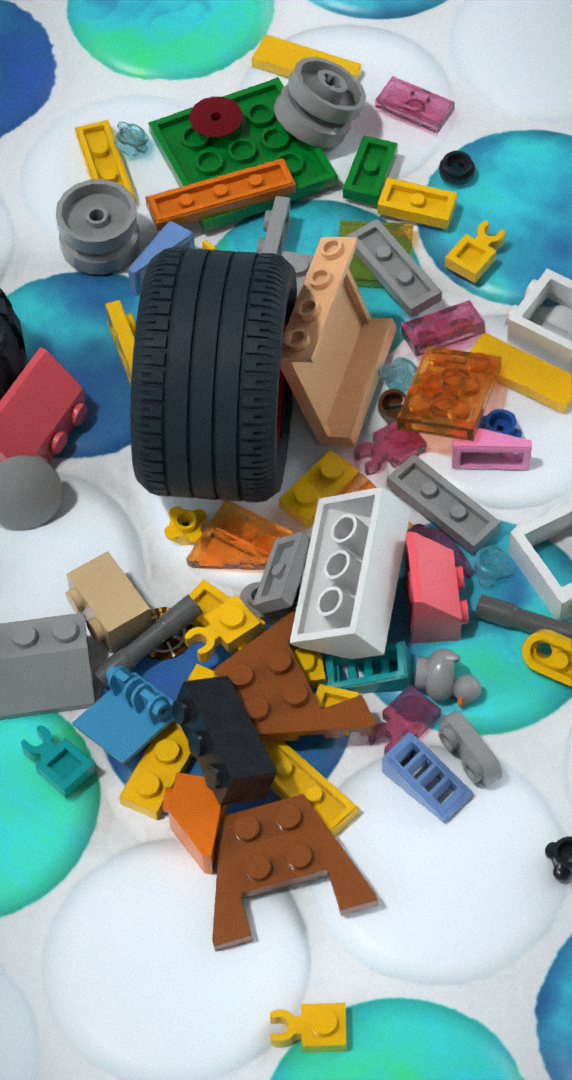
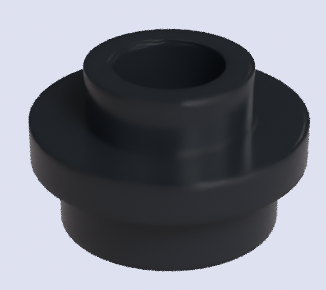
M456 150L447 153L439 164V175L449 184H465L473 178L475 173L474 162L463 151Z

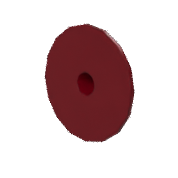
M212 96L202 99L193 106L190 111L189 121L192 128L200 135L209 138H221L238 130L242 123L243 113L240 106L233 100Z

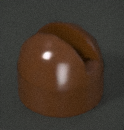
M389 389L379 397L378 412L387 422L396 423L401 421L408 413L409 400L401 390ZM401 406H402V409H403V410H397V411H391V412H386V411H385V410L396 409V408H399V407H401Z

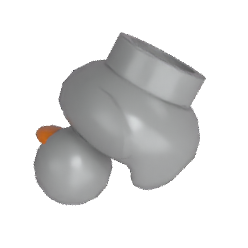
M443 648L434 651L429 657L418 656L415 689L426 690L433 700L442 702L454 695L459 707L463 708L466 703L476 701L481 694V684L474 676L462 675L455 680V665L461 660L457 653Z

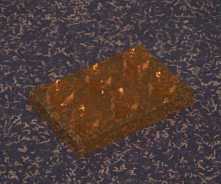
M427 346L397 416V429L474 441L501 371V356Z

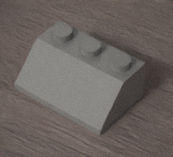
M84 613L0 623V720L87 709L95 703Z

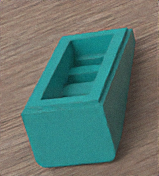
M404 641L386 644L384 655L348 659L330 654L325 655L328 686L358 693L395 692L414 689L411 653ZM391 663L398 664V671L392 672ZM374 664H381V674L375 675ZM347 665L348 680L341 681L340 666ZM357 665H364L365 677L358 678Z

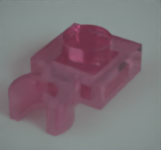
M404 416L373 432L374 443L365 442L356 446L354 449V459L359 461L364 457L372 458L371 461L365 463V474L373 475L381 469L382 463L386 461L393 468H396L411 455L419 456L426 452L427 442L409 419Z
M410 684L382 711V719L387 723H378L377 732L368 735V742L373 745L381 737L390 739L391 741L384 747L385 755L408 732L419 738L441 717V708Z

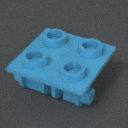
M112 666L106 672V679L108 680L110 690L73 721L72 724L125 765L174 721L172 713L174 701L133 670L129 672L124 666Z

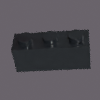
M228 676L183 681L178 696L173 702V717L175 722L181 726L188 740L189 750L197 758L204 772L206 785L213 791L219 805L224 806L265 799L278 771Z

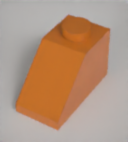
M176 773L173 788L167 787L165 790L163 812L169 813L171 830L205 874L213 875L219 846L221 816H225L227 805H219L213 791L207 787L204 776Z

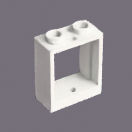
M547 268L539 280L533 279L526 289L524 300L520 305H513L508 312L505 324L508 326L507 342L572 374V341L530 321L546 298L572 310V280Z
M572 502L566 505L564 503L558 504L551 508L547 514L533 521L525 520L510 531L509 555L556 620L572 618V582L561 587L533 546L572 528Z

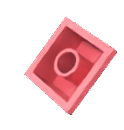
M406 532L404 576L412 644L461 640L462 625L469 623L467 600H460L458 591L464 589L462 565L455 566L452 549L416 532Z

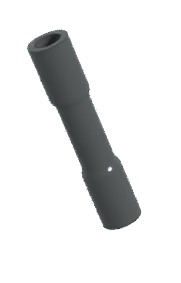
M187 594L162 614L156 623L126 647L117 650L92 670V672L108 690L110 687L106 679V672L110 667L124 666L129 672L132 671L138 662L203 614L202 610L190 595Z
M482 594L480 596L475 611V617L505 627H515L530 633L541 629H549L572 639V622L556 620L519 608L513 603Z

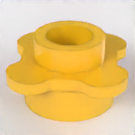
M175 506L169 510L170 523L164 530L165 537L168 540L175 541L180 545H192L203 539L202 524L207 521V514L204 510L196 509L191 511L183 509L181 506ZM183 523H189L188 526H182Z

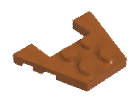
M296 609L214 668V677L228 676L263 743L299 740V736L323 734L324 738L340 737V733L361 732V736H366L377 732V724L362 695L324 709L320 708L291 649L294 646L289 643Z
M304 794L221 816L212 935L215 951L253 941L242 902L243 898L318 877L329 876L340 916L378 906L375 892Z

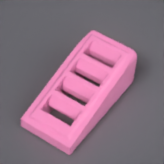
M453 424L452 468L530 469L531 440L469 425Z

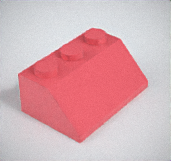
M41 347L0 400V462L19 455L41 456L50 462L55 454L61 453L64 449L67 437L75 426L81 425L86 417L88 407L85 403L83 387L47 350Z

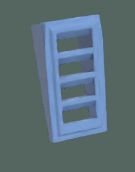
M172 221L168 222L128 268L130 293L136 296L141 293L149 261L158 253L171 247L195 249L194 234Z
M408 732L382 759V773L444 824L473 795V792L411 732ZM411 756L412 759L403 767L402 764ZM423 766L426 770L415 779L412 775ZM435 777L438 778L440 781L428 792L425 787ZM448 788L454 791L442 804L437 801Z

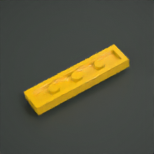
M196 664L187 681L213 678L214 671ZM175 720L151 741L119 796L120 804L155 820H158L163 812V799L166 788H173L176 773L184 774L194 757L189 750L188 740L181 726Z

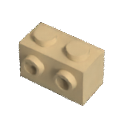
M108 551L66 574L69 590L65 592L70 606L76 613L81 611L88 619L86 625L96 642L103 640L111 653L133 641L152 626L150 607Z

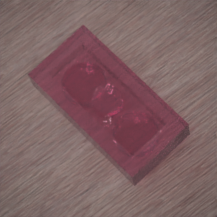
M470 300L400 324L402 336L416 357L486 333L485 322Z

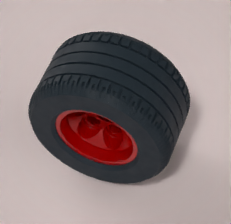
M171 247L164 249L149 261L142 284L136 320L130 402L131 454L136 480L149 493L157 496L196 497L214 500L220 498L221 500L228 501L244 500L245 502L258 503L267 501L280 491L286 465L293 392L280 369L283 335L297 301L295 268L283 256L274 253L259 254L255 252L211 251L208 249Z

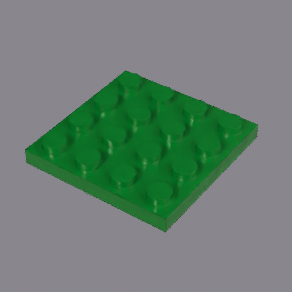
M279 77L223 96L237 103L243 113L242 123L238 130L228 136L209 138L196 132L189 121L190 111L193 107L148 122L149 133L179 187L284 158L296 183V193L282 197L290 198L291 202L336 186L337 174L321 147L312 146L297 139L277 120L274 112L275 100L284 87ZM275 199L201 219L198 222L203 231L208 232L272 209Z

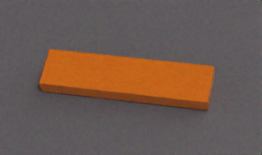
M284 158L150 195L145 197L155 228L159 232L170 221L178 225H184L275 199L276 196L282 197L296 193V183Z

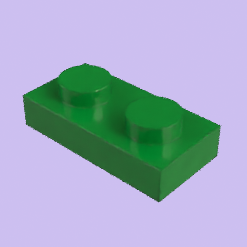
M363 135L343 186V198L377 206L387 177H389L396 159L398 143Z

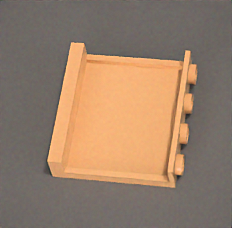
M357 237L320 238L282 340L280 369L320 446L355 447L397 330L393 318H371L349 270V265L358 243Z

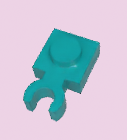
M39 725L36 728L37 734L43 740V743L38 746H32L24 739L21 741L23 753L27 758L39 761L35 765L37 773L61 795L67 798L96 771L95 763L66 738L58 745H55L49 729Z

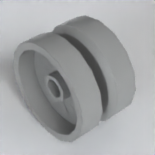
M307 57L296 63L289 76L288 84L282 88L275 100L274 112L281 125L297 139L312 146L332 148L337 147L345 139L351 128L352 121L358 117L365 105L366 94L360 82L342 66L327 59Z
M91 179L77 183L63 193L57 203L55 217L59 231L60 249L66 262L76 270L84 273L105 275L121 270L133 261L139 251L140 232L137 223V205L131 192L121 184L109 180Z

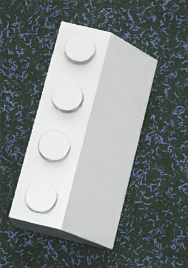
M385 487L335 495L318 500L289 642L294 647L348 659L384 655L411 509Z

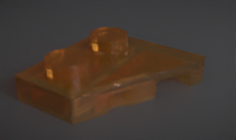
M224 500L187 556V564L192 568L265 570L274 541L292 535L294 532L232 501Z

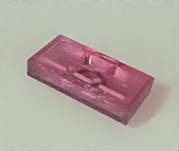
M392 76L376 97L375 107L438 134L454 112L455 102Z

